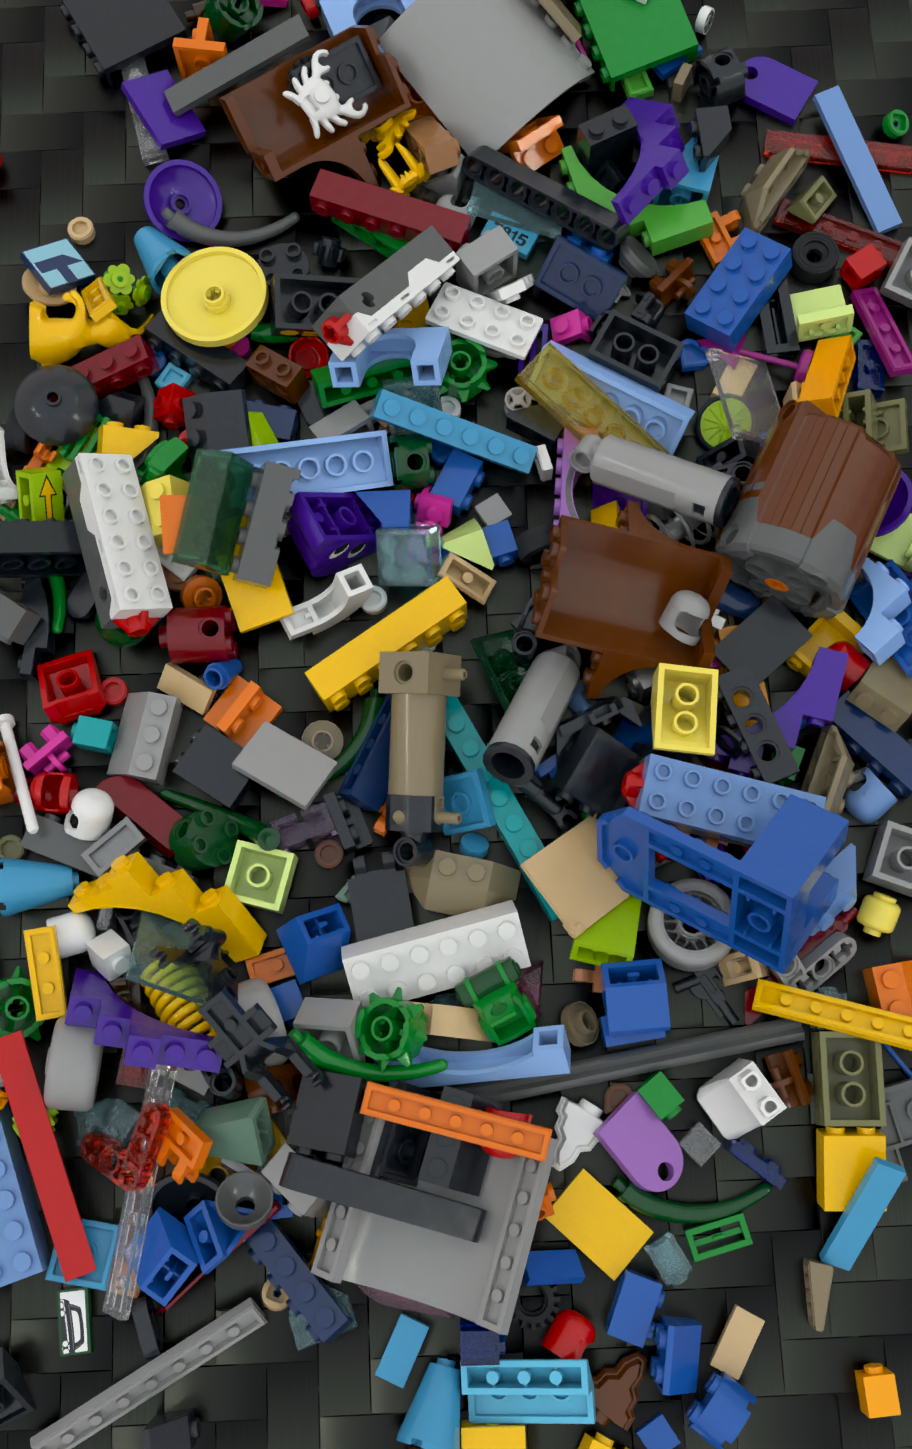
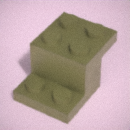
M870 389L845 394L838 418L863 427L864 432L883 445L887 451L894 452L896 455L909 453L907 402L905 398L876 403Z

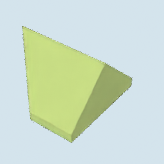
M475 518L445 534L439 541L442 548L490 570H493L495 566L483 530Z

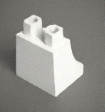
M742 1058L737 1059L699 1087L696 1094L697 1101L721 1135L728 1140L737 1139L745 1133L765 1125L787 1108L756 1064L751 1060Z

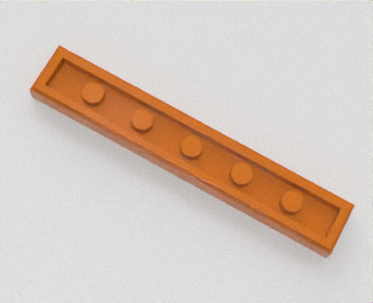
M371 1081L367 1082L360 1109V1114L542 1162L546 1161L552 1135V1129Z

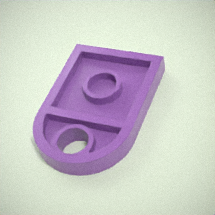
M638 1091L631 1092L593 1132V1135L638 1188L649 1192H661L670 1189L680 1178L683 1170L681 1147ZM661 1163H664L668 1168V1176L665 1180H662L658 1175V1167Z

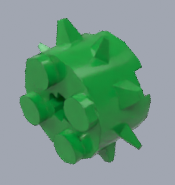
M454 334L453 340H451L452 354L442 385H436L438 388L436 394L438 396L441 394L451 396L459 402L465 403L480 393L482 389L490 390L491 387L486 382L487 372L496 368L497 362L486 358L484 345L465 338L461 339L460 336Z
M17 966L11 978L0 980V1037L22 1030L24 1038L29 1036L39 1041L41 1035L38 1027L45 1020L36 1021L31 980L25 979L22 966ZM15 1000L14 1004H18L19 1009L14 1011L11 1016L8 1006Z
M397 987L392 998L379 997L376 993L372 992L369 994L370 1004L360 1010L355 1024L356 1039H360L361 1043L359 1055L365 1054L374 1060H378L379 1072H384L390 1061H400L409 1068L412 1066V1058L419 1055L424 1041L428 1039V1036H426L427 1017L423 1011L424 1006L423 1004L415 1005L407 1000H403L401 987Z

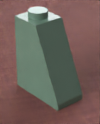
M259 1096L207 1108L199 1119L194 1122L213 1141L208 1156L263 1166L276 1145L266 1097Z

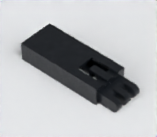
M784 278L773 293V295H777L779 310L775 311L772 308L770 311L769 306H773L775 302L771 296L756 317L762 354L786 360L797 358L800 346L787 278Z

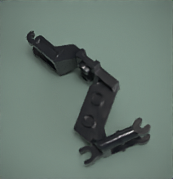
M611 696L604 701L596 702V705L586 710H579L575 712V715L559 722L555 731L557 770L585 724L596 725L599 728L613 721L612 716L614 715L620 717L627 724L641 727L651 722V697L637 703L626 697ZM532 779L523 785H513L521 790L527 799L530 798L555 819L556 825L562 830L568 831L569 829L562 822L565 815L569 814L573 819H578V815L574 811L564 808L571 803L557 796L556 794L559 790L555 787L550 792H547L545 787H540Z
M190 918L182 925V930L191 933V941L196 942L187 950L170 949L158 945L149 952V956L152 959L157 958L159 960L158 967L160 969H164L170 963L177 966H195L201 962H206L209 968L207 1002L198 1011L217 1033L207 1043V1046L210 1049L215 1048L225 1060L223 1065L227 1069L239 1060L243 1076L256 1081L275 1103L280 1101L282 1104L281 1109L285 1112L293 1106L294 1102L290 1094L266 1068L265 1060L273 1053L287 1057L305 1078L311 1077L313 1087L320 1085L324 1081V1076L291 1036L268 1037L278 1026L258 1003L254 1004L246 1012L238 1004V977L223 961V958L229 954L228 950L221 949V946L227 939L226 933L221 929H215L211 926H202L197 920Z

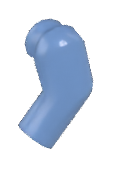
M580 680L568 704L574 714L579 710H586L593 706L583 697L585 685L582 684V680Z

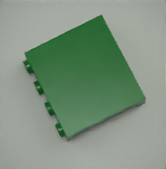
M576 0L573 3L577 19L581 18L583 22V35L586 41L589 39L591 41L593 60L595 62L599 61L601 66L599 71L603 84L608 83L611 92L615 91V82L683 55L687 63L697 59L699 43L681 0H648L645 5L636 0Z

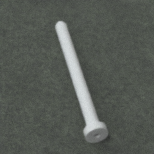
M1 714L0 731L26 829L30 834H35L38 832L39 826L12 729L15 726V720L11 714Z

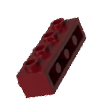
M140 334L71 367L80 371L90 380L96 390L98 400L160 371L152 347ZM51 396L49 398L50 402H56L58 396Z

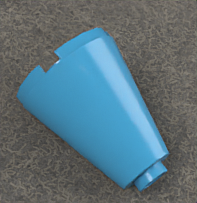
M145 226L139 229L134 237V244L149 282L155 292L161 295L164 281L169 272L179 261L192 252L152 226Z
M0 858V865H3V869H0V903L6 905V910H0L2 917L14 915L74 895V889L80 884L79 871H73V868L69 865Z
M438 1357L436 1363H429L399 1429L397 1441L409 1445L414 1444L423 1449H460L461 1370L455 1369V1361Z

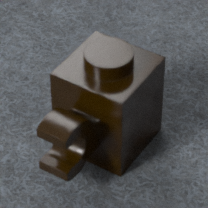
M128 971L110 982V988L123 1002L141 1013H148L147 995L145 994V988L136 981L137 971Z

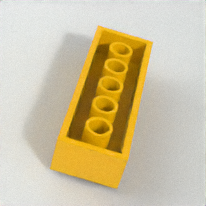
M446 576L305 672V675L329 712L333 710L340 711L350 704L351 701L349 699L358 693L359 695L367 693L374 687L373 683L379 680L380 652L421 651L426 645L429 648L434 647L442 641L444 634L450 630L455 632L466 624L465 620L468 619L467 602L448 576Z

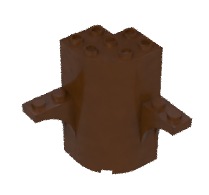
M352 25L301 54L288 53L278 59L277 63L263 74L218 98L244 150L253 157L256 168L267 179L276 182L307 164L317 161H335L347 168L357 180L379 187L376 180L378 173L374 165L369 163L365 155L367 153L366 145L358 136L411 107L408 99L410 98V92L406 84L401 82L398 74L400 70L396 59L389 53H382L378 47L380 44L379 37L373 28L371 29L368 25ZM359 34L383 87L352 104L356 111L362 109L363 103L366 102L368 104V111L364 117L353 119L339 115L338 117L347 120L348 124L344 127L329 121L335 129L334 133H330L319 124L320 137L316 139L309 121L310 118L301 106L283 96L284 91L292 92L291 89L288 90L287 86L289 85V80H287V75L290 72L289 69L298 59L313 55L320 49L329 51Z
M631 500L627 501L624 510H619L616 527H619V529L561 515L558 526L553 525L550 531V549H544L540 565L544 567L540 577V589L535 590L532 599V606L535 608L531 624H535V637L592 650V664L590 668H585L582 684L586 685V697L597 699L601 691L612 680L632 670L657 667L659 663L710 668L716 656L712 617L733 574L730 556L694 548L666 536L645 518L639 507V502ZM681 590L698 593L710 605L709 618L705 619L700 627V640L696 646L677 640L663 629L658 622L671 597ZM676 626V628L679 631L688 634L686 631Z

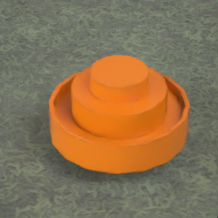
M194 575L183 584L180 600L183 607L220 606L222 589L211 577Z

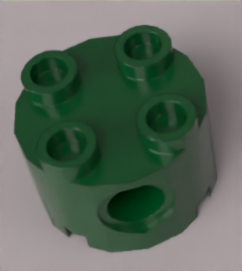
M206 0L203 17L209 18L211 28L219 36L231 43H235L239 39L244 38L261 20L263 3L260 5L259 0Z
M418 434L388 436L394 486H389L390 489L421 490L428 487L429 483H434L435 472L429 462V455L432 454L430 438H424ZM408 457L411 459V467H410V468H409V466H408V464H407V459H408Z
M212 808L185 815L183 818L178 819L170 830L169 847L170 850H174L177 856L173 858L181 867L194 872L228 864L231 862L234 854L239 826L237 822L231 820L222 811Z

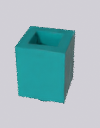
M79 715L78 722H75L72 726V743L80 749L112 755L119 727L112 721Z

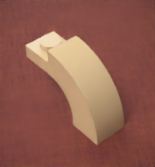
M411 1002L415 1005L423 1004L424 1006L423 1011L427 1017L426 1035L496 1043L495 1041H490L481 1029L478 1021L480 1015L474 1008Z

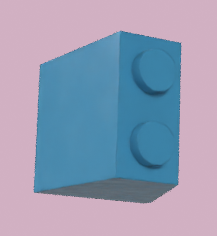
M691 138L682 151L689 173L672 190L664 188L653 199L652 204L663 206L679 205L703 199L707 203L719 156L705 172H699L698 161L694 162L693 145L695 143L694 138Z

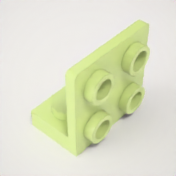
M841 285L790 294L799 342L852 331L854 309L852 304H845Z
M911 513L897 529L886 535L876 537L869 550L870 553L886 561L893 559L899 568L907 572H912Z

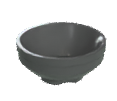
M628 235L620 243V259L618 262L630 277L652 278L659 272V266L655 258L636 238Z
M251 1171L237 1172L227 1177L219 1186L215 1197L216 1210L221 1220L232 1229L250 1230L261 1225L268 1218L273 1207L274 1195L270 1183L262 1175ZM243 1200L252 1201L255 1205L253 1212L249 1215H240L236 1211V1206L239 1202Z

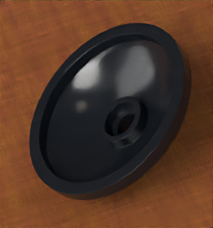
M46 365L33 370L20 382L14 396V413L22 430L33 440L48 446H67L80 441L93 429L99 414L98 396L90 380L80 371L65 365ZM51 396H58L56 402H49Z
M199 1172L198 1178L194 1183H191L185 1177L183 1183L179 1185L172 1178V1173L167 1174L154 1185L148 1196L146 1205L148 1220L158 1207H161L186 1225L184 1217L202 1200L215 1201L216 1193L221 1183Z

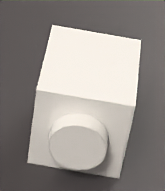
M112 929L85 943L92 966L109 982L135 968L130 945Z

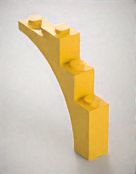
M139 851L128 856H119L112 862L110 872L89 883L85 881L79 884L74 889V896L68 904V907L74 914L92 909L115 907L138 909L160 914L183 924L190 918H194L202 926H211L215 929H221L226 933L227 939L221 946V949L228 950V956L235 963L259 955L267 936L265 931L227 885L217 889L211 888L203 893L183 868L172 873L165 872L159 876Z

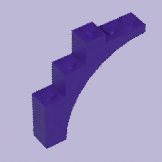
M629 97L622 104L627 105L638 124L635 141L641 144L639 159L633 173L624 187L611 200L618 218L623 224L629 225L664 188L672 190L689 173L682 155L685 147L678 132L681 126L672 104Z
M819 647L810 672L800 689L784 706L773 713L791 752L795 749L802 719L807 720V725L817 728H824V724L830 725L833 722L849 656L848 653ZM757 722L746 727V730L751 734H758L762 731V727ZM722 735L721 737L724 738L727 745L734 748L731 739L726 735ZM715 742V755L706 756V759L723 763L724 759L729 760L728 772L753 778L750 767L754 765L749 755L744 757L741 752V756L735 759L721 750ZM764 746L758 749L760 758H762Z
M76 968L64 1024L96 1029L93 1044L124 1048L123 1065L156 1069V1065L160 1064L219 1073L222 1057L214 1047L210 1049L207 1046V1043L214 1038L213 1036L191 1032L155 1020L123 1002L112 991L107 983V979L99 972Z

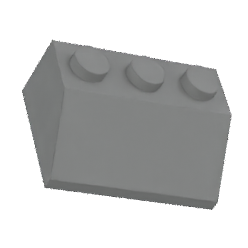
M154 692L128 693L107 775L127 776L139 782L163 786L183 709V704L177 697Z

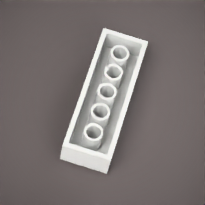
M512 900L341 947L342 962L353 1000H361L363 1008L370 1004L369 994L372 992L376 993L379 997L392 998L397 987H401L403 1000L415 999L454 988L456 984L464 981V978L471 977L495 964L496 961L503 960L509 956L515 962H518L520 969L531 966L518 912Z

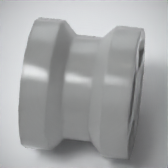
M514 387L506 393L504 401L506 416L511 411L531 406L532 398L526 389Z

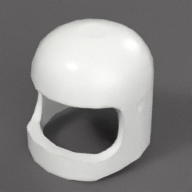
M87 788L79 791L72 800V810L66 815L64 830L67 834L80 840H99L109 831L114 812L113 800L101 789ZM77 816L78 826L73 828L70 821Z
M69 912L49 918L46 921L47 926L56 925L61 959L86 952L87 947L85 943L96 937L95 925L91 917L85 912L77 914Z

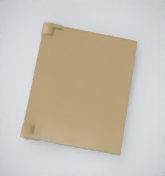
M597 814L593 818L589 816L520 865L572 938H577L584 930L630 896V894L622 891L615 882L618 876L610 867L605 869L597 860V819H595Z

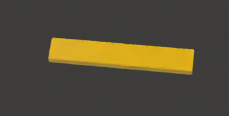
M758 978L752 1010L912 1051V1017Z

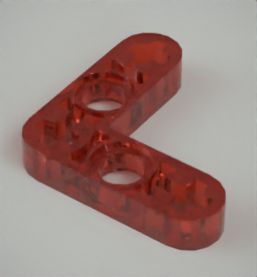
M164 1103L146 1104L140 1112L127 1149L104 1133L87 1134L83 1137L80 1145L82 1158L123 1190L135 1191L144 1189L149 1182L170 1125L171 1112L169 1107ZM144 1139L148 1143V1150L145 1155L141 1148ZM113 1154L117 1156V1167L115 1170L112 1167L111 1161Z

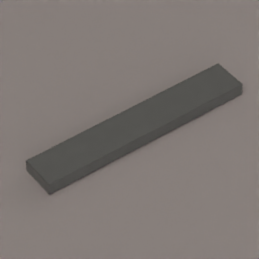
M295 15L165 90L164 93L176 117L182 115L311 41V38L300 15Z

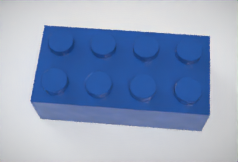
M745 227L685 311L684 315L688 330L732 352L792 268L791 249Z

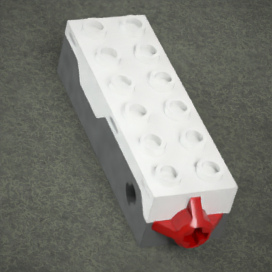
M431 225L339 295L311 327L341 361H344L350 355L356 358L366 348L364 343L373 344L382 335L380 330L386 333L398 322L396 317L401 321L413 310L411 305L417 308L427 298L426 295L430 297L441 287L440 280L445 282L456 272L453 266L460 258Z
M78 453L62 474L101 628H122L131 637L143 636L149 633L151 628L173 606L132 455Z

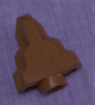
M639 1351L621 1358L614 1368L604 1367L596 1376H592L596 1421L604 1427L612 1421L623 1430L628 1431L636 1418L633 1412L639 1400L636 1388L644 1378L647 1358Z

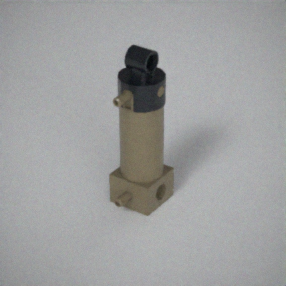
M432 651L380 652L378 693L392 694L385 830L400 831L401 838L394 844L393 856L395 861L404 867L420 866L429 863L433 858L434 849L431 841L427 838V834L429 832H443V824L458 825L462 821L460 813L444 812L445 796H443L447 697H460V682L467 678V671L461 668V656Z

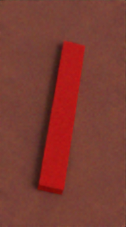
M19 1030L0 1037V1075L65 1282L97 1270V1266L47 1107L44 1104V1098L23 1031Z

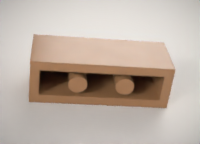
M431 115L409 122L410 126L404 132L407 148L419 163H423L425 170L430 175L459 165L458 154L461 151L456 137L453 138L448 129L445 130L440 121L437 122Z

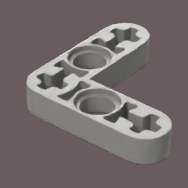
M835 932L801 961L796 955L784 974L772 968L770 970L779 984L813 992L852 959L856 953L857 944L847 934ZM824 959L823 968L815 972L816 963Z

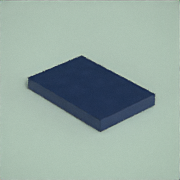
M558 235L533 284L572 308L580 309L586 316H590L595 321L602 312L611 309L629 275L567 238Z

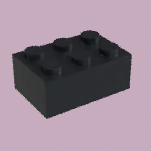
M612 309L589 348L587 358L661 394L680 361L685 344Z

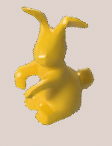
M75 290L63 294V299L73 303L76 307L73 318H49L46 314V306L33 300L29 305L30 357L41 363L42 367L46 365H60L70 361L86 346L100 344L111 348L138 334L142 337L145 334L144 327L154 318V314H151L137 329L128 326L113 312L107 314L97 323L92 319H88L83 298Z

